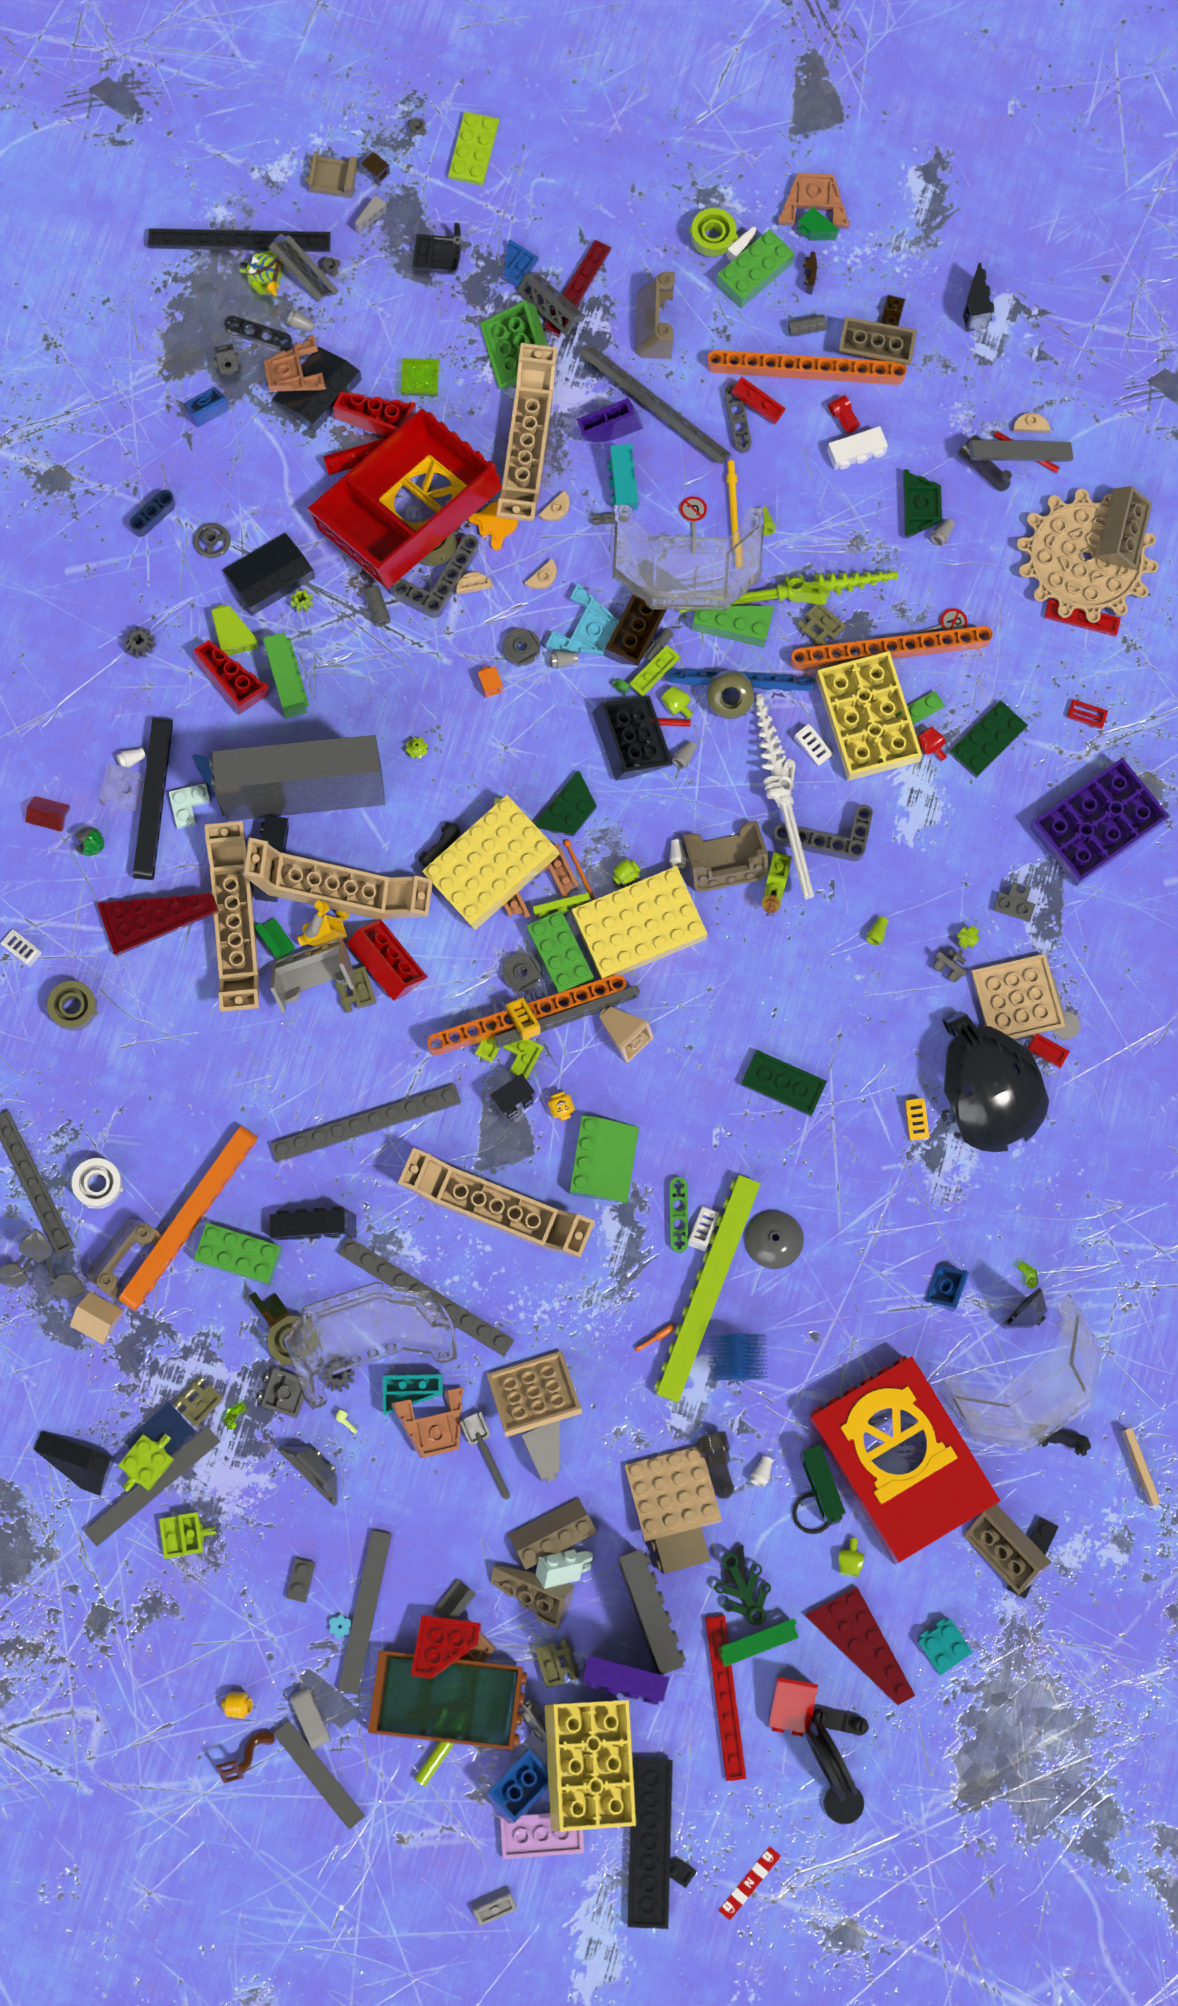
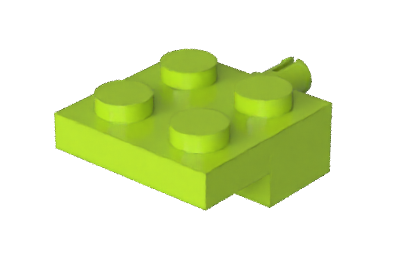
M199 1512L159 1519L164 1559L205 1553L204 1536L216 1535V1531H212L216 1530L215 1526L203 1528Z

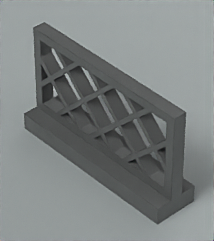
M279 234L270 243L268 248L316 302H319L323 297L336 295L339 292L290 235L284 236Z

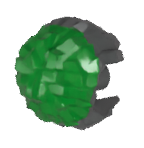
M88 826L81 828L75 834L79 839V844H81H75L79 854L85 856L97 855L104 848V838L98 829Z

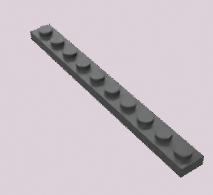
M592 344L581 349L579 354L584 357L585 361L595 365L602 374L609 376L615 384L623 387L629 395L637 398L643 406L651 409L657 417L664 419L672 429L678 430L686 440L692 441L700 451L706 452L711 456L714 462L722 464L730 458V452Z
M452 1085L271 1143L276 1163L460 1105V1097L456 1085Z
M348 1237L338 1254L499 1355L505 1357L513 1344L514 1339L353 1239Z

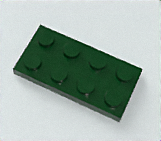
M1000 700L950 750L949 754L977 778L1028 725Z
M756 1050L741 1086L811 1117L827 1081Z

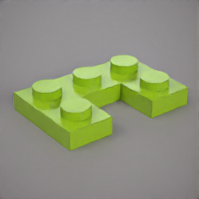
M491 1024L489 1030L495 1029V1025ZM494 1038L480 1043L475 1056L492 1064L500 1048H495ZM527 1039L501 1047L517 1055L509 1073L516 1077L523 1074L528 1079L544 1046Z

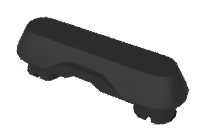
M444 823L445 826L441 828L443 834L440 836L438 843L433 845L428 853L423 851L422 855H419L418 860L422 862L423 867L426 868L457 840L461 831L456 823Z
M1041 1426L1034 1433L1036 1437L1035 1443L1038 1446L1042 1444V1447L1048 1445V1442L1054 1444L1061 1443L1067 1447L1075 1448L1074 1452L1078 1456L1079 1453H1081V1456L1087 1455V1450L1091 1448L1089 1438L1084 1435Z
M817 1708L813 1711L812 1722L815 1725L822 1723L825 1728L854 1735H864L868 1731L869 1724L865 1718L823 1708Z

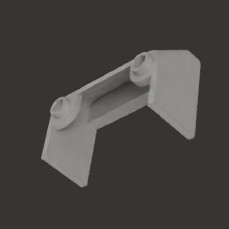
M334 939L280 958L272 964L270 989L282 1014L286 1013V1003L296 1002L302 990L336 979L337 983L348 984L350 990L354 989V971L343 939Z

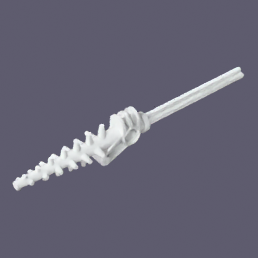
M762 694L755 695V705H757L756 709L758 710L756 715L759 716L757 726H761L758 736L764 738L759 747L766 748L760 757L768 759L767 763L761 767L771 771V776L763 780L764 785H766L767 798L774 799L778 808L782 810L803 898H813L814 893L792 809L794 801L793 797H791V790L794 787L795 762L792 759H787L783 763L786 756L780 757L779 754H784L785 750H782L781 745L777 747L776 743H780L781 740L773 734L777 730L770 724L772 718L767 714L768 707L764 704V697Z

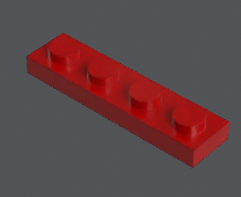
M388 437L323 456L328 475L354 468Z

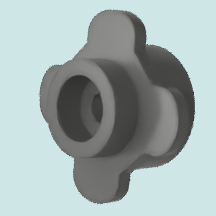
M419 118L409 120L407 123L410 128L409 135L411 137L425 135L427 132L424 128L425 121Z
M325 257L323 259V267L320 270L324 274L328 273L336 276L338 274L337 269L341 263L333 257Z

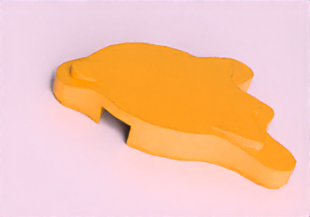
M498 501L492 502L483 511L474 513L468 518L470 524L479 527L481 537L492 536L491 547L496 551L501 549L503 540L517 529L519 520L497 517Z

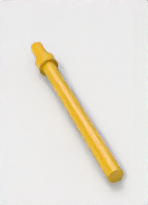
M729 460L727 461L728 474L726 475V483L729 486L733 567L738 568L741 564L736 496L737 474H735V462Z

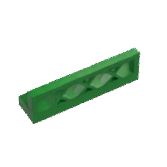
M795 1618L717 1647L723 1666H729L798 1639L799 1637L794 1626L797 1624Z

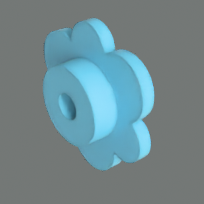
M343 1615L330 1619L329 1624L331 1627L329 1632L334 1634L337 1639H341L344 1637V1634L348 1635L350 1633L351 1621L349 1619H344Z

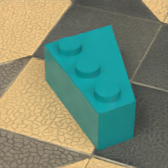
M633 444L610 446V460H606L607 471H611L612 476L609 477V488H613L614 493L611 494L612 506L615 505L616 512L638 510L637 484L634 472L635 464L632 456Z
M443 1373L383 1374V1416L394 1412L392 1403L411 1399V1403L414 1405L442 1395Z

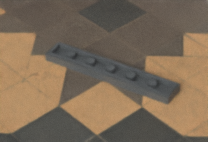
M971 440L969 442L971 460L1071 462L1074 459L1071 442Z
M290 1720L273 1733L349 1830L365 1817L364 1813Z

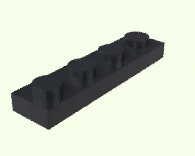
M1039 1518L1030 1540L1046 1555L1059 1526ZM1032 1584L1019 1595L1010 1585H1008L1006 1590L1026 1599Z

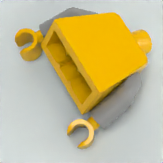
M318 900L314 905L318 913L314 915L311 922L302 926L303 934L297 938L301 946L307 944L317 946L334 939L346 938L347 934L343 921L348 919L350 914L336 911V915L339 918L326 915L325 913L329 911L328 904L325 901L321 902Z

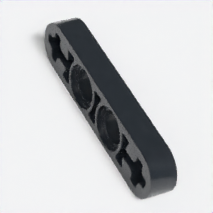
M233 315L228 316L224 321L225 329L231 335L279 351L284 350L286 352L292 348V338L288 333ZM233 322H235L236 326L230 328L229 324H233ZM248 327H253L255 332L249 335L245 333V330ZM264 333H270L272 334V338L270 340H264L262 338V335ZM287 339V343L281 345V341Z

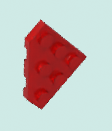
M421 1615L411 1676L432 1679L479 1644L481 1623Z

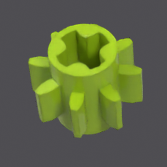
M296 589L297 593L291 595L293 600L291 606L297 607L298 613L300 610L308 612V607H313V602L309 601L313 599V595H308L307 589H304V591Z
M973 925L969 928L964 926L957 935V938L960 939L958 944L964 949L968 946L973 948L981 938L977 935L980 930Z

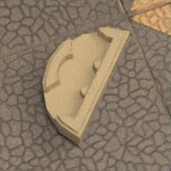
M1027 413L1017 419L1013 432L1049 433L1050 427L1047 420L1041 415Z
M565 490L538 515L539 518L544 521H559L566 516L569 511L570 501Z
M551 559L525 582V585L530 589L544 590L554 583L557 574L554 561Z
M470 572L465 574L457 584V595L493 588V584L489 578L480 572Z

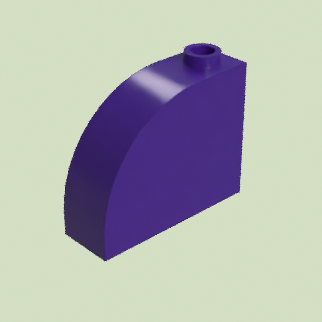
M628 398L577 419L582 436L591 442L610 441L643 429L638 412Z

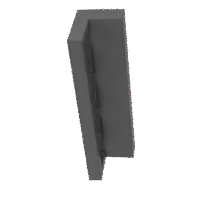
M538 272L526 273L517 292L528 302L535 305L537 310L565 335H569L575 322H583L586 315ZM527 284L531 285L532 294H528L524 290ZM541 294L543 296L544 305L538 303L537 295ZM553 305L555 307L556 316L550 314L549 306ZM563 316L570 320L566 327L562 324Z

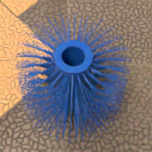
M731 1333L724 1336L719 1334L709 1336L714 1337L712 1339L719 1340L709 1341L710 1343H718L708 1345L715 1347L711 1348L715 1349L711 1351H719L718 1353L709 1354H717V1356L709 1358H715L713 1361H717L711 1362L712 1364L718 1363V1365L709 1367H723L722 1369H710L716 1370L712 1371L716 1373H713L711 1376L718 1375L720 1378L709 1379H716L717 1381H746L767 1378L768 1376L761 1377V1375H755L768 1374L763 1373L762 1369H766L765 1367L759 1368V1366L768 1364H754V1362H766L761 1361L764 1360L761 1358L766 1355L758 1356V1354H755L768 1353L767 1351L760 1352L767 1349L760 1346L767 1344L764 1342L767 1339L759 1340L764 1334Z

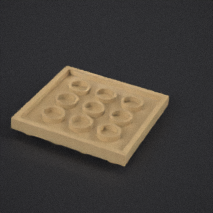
M1046 954L971 971L985 1025L991 1026L1013 1039L1065 1028Z
M562 1351L486 1374L506 1437L582 1414Z
M701 1446L625 1465L644 1541L722 1522Z

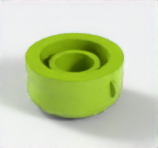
M709 208L698 213L688 229L695 249L708 257H718L726 254L728 248L738 239L735 220L728 212L719 208ZM710 230L718 231L721 234V236L716 239H712L706 235V232Z

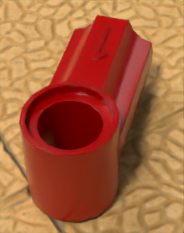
M846 395L828 403L830 413L834 418L837 417L846 434L852 433L860 427V423L853 413L851 403Z

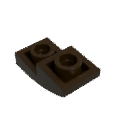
M811 251L809 257H805L802 266L805 268L804 275H806L804 281L806 286L805 293L810 295L813 293L817 275V260L813 251Z
M888 295L880 323L898 326L905 299Z

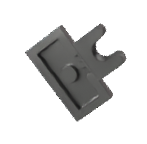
M1012 882L1008 895L999 892L993 911L1030 922L1036 905L1027 901L1031 887L1028 886L1023 893H1019L1016 889L1017 882Z

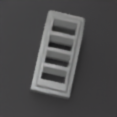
M373 196L355 222V230L358 234L386 212L387 205L385 201Z

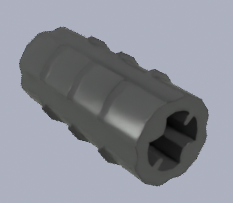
M824 314L788 320L790 337L818 333L827 329Z
M379 586L365 589L364 595L375 626L381 627L391 622L389 611Z

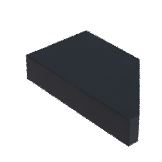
M741 1545L734 1554L738 1558V1570L746 1583L744 1545ZM730 1557L726 1561V1563L731 1564L733 1562V1558ZM725 1568L726 1584H736L730 1570Z
M681 1859L671 1860L670 1878L686 1889L697 1871Z

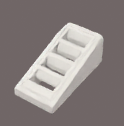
M755 227L750 228L728 248L727 258L731 262L750 246L756 235Z
M810 724L800 730L794 737V740L818 767L833 755ZM808 733L810 736L803 740L802 737ZM813 739L815 742L808 746L807 743ZM819 745L820 748L813 752L812 749ZM820 752H825L820 758H817Z
M14 930L0 943L29 968L42 954L38 948ZM15 936V941L9 946L7 943ZM19 941H21L22 943L18 946L16 950H14L13 948L16 946V944ZM26 945L27 948L20 955L19 951ZM31 949V950H32L31 954H30L27 958H24V956H25V955L29 952V950Z
M701 1207L688 1241L689 1246L702 1251L707 1250L720 1215L719 1212ZM705 1215L707 1217L713 1218V1221L702 1218V1216ZM700 1222L703 1223V1224L709 1225V1226H711V1227L708 1228V1227H705V1226H703V1225H700ZM697 1230L705 1232L708 1235L698 1233Z

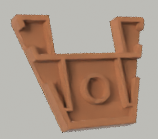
M798 173L779 217L778 225H795V209H810L813 206L815 209L833 210L832 224L837 228H849V221L840 198L835 176L832 174Z
M314 335L309 336L308 341L302 344L300 342L296 343L293 349L287 352L283 350L264 361L270 392L326 389L322 373L307 377L303 376L300 356L318 351Z
M463 1387L444 1391L448 1412L428 1417L414 1418L411 1399L392 1403L395 1413L420 1458L459 1450L461 1430L459 1421L460 1412H462L463 1407L461 1404L462 1395H464Z

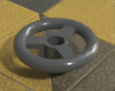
M205 524L194 535L195 549L206 558L220 557L229 549L231 542L230 534L220 524ZM213 529H217L221 531L223 534L218 535V533ZM200 536L204 538L205 543L208 545L207 552L199 544ZM225 540L223 548L213 553L214 546L219 541Z

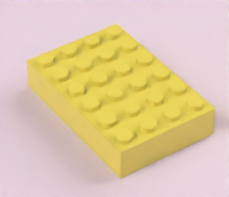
M890 651L817 670L816 680L848 781L920 762L922 753ZM902 711V715L896 718L895 714Z
M506 795L422 872L428 879H433L432 883L476 930L560 853L512 799Z
M677 866L572 909L573 920L600 980L613 975H623L707 939L708 935Z
M629 1700L545 1705L551 1831L636 1826Z

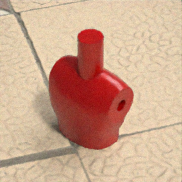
M933 726L917 736L920 747L926 755L935 752L940 761L947 758L941 749L946 740Z

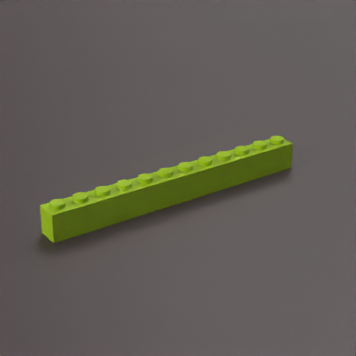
M740 1175L737 1180L733 1179L729 1189L733 1191L730 1198L726 1197L723 1205L726 1211L724 1216H719L716 1224L719 1227L717 1234H712L709 1242L712 1245L711 1251H706L702 1262L706 1264L703 1270L699 1269L695 1279L699 1281L697 1288L692 1287L690 1292L691 1304L684 1308L682 1317H685L683 1325L678 1324L675 1335L678 1336L676 1343L672 1342L668 1353L671 1354L669 1362L664 1361L661 1372H664L662 1380H657L654 1388L657 1391L656 1396L676 1404L679 1403L761 1184Z

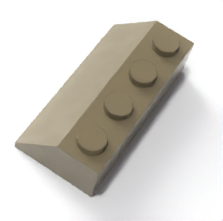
M845 316L839 352L911 365L917 330Z
M1133 486L1114 488L1098 556L1108 564L1137 570L1152 502Z
M577 1498L513 1531L508 1536L525 1570H528L538 1565L539 1557L563 1552L597 1534V1531L580 1499Z
M998 1504L985 1510L964 1535L1018 1595L1039 1578L1052 1563Z

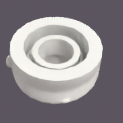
M92 1158L86 1160L73 1172V1192L88 1208L102 1209L108 1207L123 1192V1181L120 1172L106 1159ZM101 1175L105 1177L106 1186L102 1191L92 1192L89 1189V1182L94 1176Z

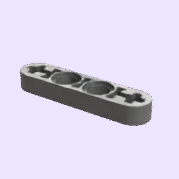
M731 384L726 387L724 397L734 447L738 453L745 454L750 451L751 437L744 402L736 396L735 401L732 402L733 398L730 391H732L735 384ZM733 407H739L741 409V413L733 414L731 412V409ZM741 423L745 429L737 431L734 426ZM742 436L744 444H746V447H742V445H740V437Z

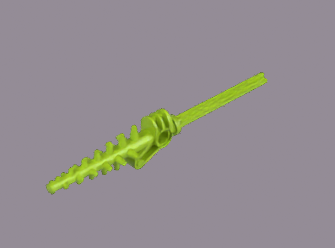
M876 571L874 574L863 572L861 576H859L858 572H855V575L852 572L850 577H847V573H843V575L839 573L838 578L835 577L834 573L831 576L828 573L826 574V580H824L823 574H819V576L815 574L814 581L809 582L804 581L802 574L797 578L795 575H793V578L785 576V581L777 585L775 589L678 603L679 613L696 611L697 606H730L776 598L779 601H784V599L788 598L794 603L804 602L824 605L827 603V598L830 597L831 591H835L837 595H840L842 589L847 588L848 592H852L856 586L863 589L866 584L874 586L877 582L886 583L888 580H897L898 572L887 571L882 573V571Z

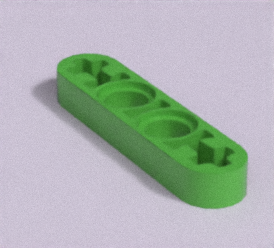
M676 1177L672 1179L669 1186L670 1246L675 1253H683L688 1247L687 1182L681 1177ZM676 1182H680V1185H684V1187L680 1189V1195L684 1194V1197H672V1195L677 1194V1189L673 1188V1185H676ZM677 1200L684 1203V1208L681 1211L673 1208V1203ZM682 1220L685 1225L684 1228L676 1230L673 1226L674 1221ZM673 1233H685V1236L681 1235V1242L685 1243L681 1249L674 1245L677 1242V1235L673 1236Z

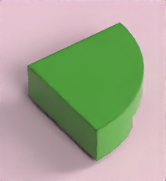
M616 678L611 683L623 696L629 692L630 685L625 681Z

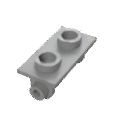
M529 1700L520 1708L519 1713L522 1714V1721L532 1729L534 1737L544 1742L546 1740L545 1717L539 1720L538 1717L543 1712L535 1701Z

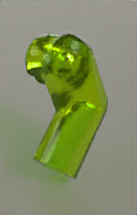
M1022 1260L1017 1269L1025 1274L1027 1287L1033 1289L1039 1282L1037 1270Z
M244 1402L227 1410L223 1421L228 1429H234L237 1426V1415L247 1411Z

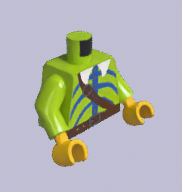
M271 250L254 254L251 263L241 262L240 273L248 274L249 284L259 295H277V291L280 289L279 284L284 265Z

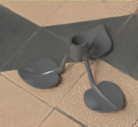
M36 1228L19 1243V1251L24 1256L29 1257L25 1266L21 1268L17 1263H7L0 1267V1283L8 1287H20L28 1280V1275L25 1271L31 1260L33 1259L38 1263L46 1260L51 1281H53L49 1285V1289L53 1294L63 1298H70L85 1291V1287L80 1279L73 1274L62 1273L56 1278L53 1276L49 1260L52 1254V1246L48 1239Z

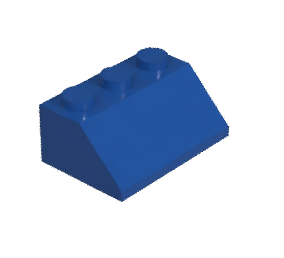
M528 1749L486 1792L494 1809L508 1824L515 1823L549 1788L548 1768Z

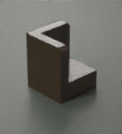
M374 151L362 162V166L372 174V181L376 185H379L390 174L389 164Z

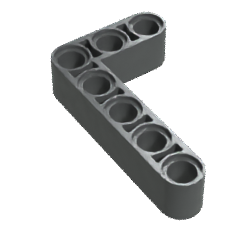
M471 534L463 537L431 593L404 579H399L393 585L394 597L398 601L431 618L439 617L457 589L460 579L463 578L478 553L477 537ZM468 543L475 545L473 548L466 547ZM461 558L466 560L464 563L457 562ZM455 574L456 578L450 579L447 576ZM402 587L406 589L403 593L397 591L398 588ZM441 589L448 591L446 594L438 593ZM416 596L422 597L420 601L413 600ZM434 604L439 606L435 610L429 608L431 605Z
M860 805L857 808L850 838L797 827L799 835L805 838V841L801 842L802 849L849 861H859L863 857L873 815L871 807ZM865 812L868 818H861L859 813ZM785 824L777 825L773 832V841L778 845L791 848ZM862 830L864 836H857L855 831ZM783 831L787 836L780 838L777 833ZM819 839L823 842V845L817 846L814 841ZM838 843L842 846V849L836 850L832 845ZM856 847L861 853L854 854L851 849Z

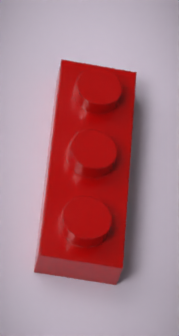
M742 376L731 391L733 395L774 425L786 410L785 407Z

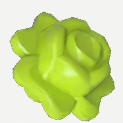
M413 737L411 741L406 743V752L410 754L411 758L417 757L421 759L423 755L428 753V744L424 742L423 738L417 739Z

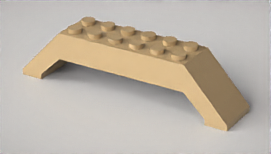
M521 343L503 484L497 508V517L534 522L539 503L550 424L558 347Z
M243 821L204 825L210 865L212 894L219 910L218 913L214 914L219 971L218 995L220 1012L259 1009L260 977L256 930L254 927L252 884L243 876L247 850Z
M250 837L248 838L243 871L244 877L270 896L315 905L318 900L321 902L325 901L329 909L373 919L427 917L429 914L433 879L420 876L390 878L280 853L270 846L268 841Z
M416 1148L412 1149L398 1182L400 1186L438 1207L539 1248L581 1258L595 1224L594 1220L582 1215L555 1209L451 1167L431 1156V1154Z

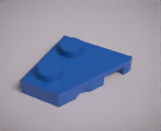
M509 239L503 279L519 288L526 273L531 272L539 261V257Z

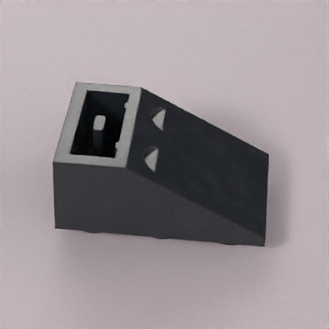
M978 263L962 315L966 332L987 329L989 322L992 321V313H994V304L989 299L991 295L989 285L986 286L985 282L987 279L986 270L982 269L981 263Z

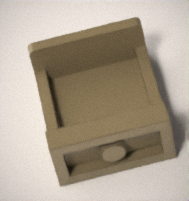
M314 152L313 158L310 157L309 161L311 172L306 177V185H309V191L311 193L352 198L358 170L357 157L350 156L349 161L319 157L318 152Z
M701 1527L651 1540L653 1551H657L659 1559L656 1560L658 1570L663 1571V1574L711 1561Z

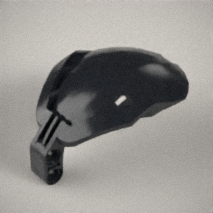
M962 1011L944 1018L943 1024L947 1032L954 1037L949 1042L946 1051L944 1093L951 1105V1111L963 1141L976 1149L988 1152L1008 1151V1144L1023 1137L1025 1142H1027L1043 1123L1049 1105V1098L1042 1075L1031 1051L991 1026L981 1025L975 1027L969 1016ZM1013 1063H1014V1066L1016 1067V1070H1017L1018 1073H1015V1071H1014V1069H1013V1067H1012V1064H1013ZM964 1086H969L972 1095H967Z

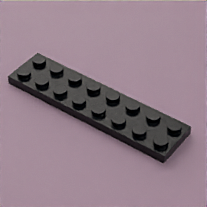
M632 1759L636 1826H630L627 1928L669 1929L673 1760Z

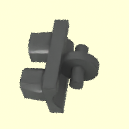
M951 949L948 954L953 959L942 951H939L936 955L937 959L933 967L941 972L946 965L950 966L952 970L947 977L954 983L968 972L956 963V961H959L961 964L966 962V959L961 957L964 952L960 949L956 953Z

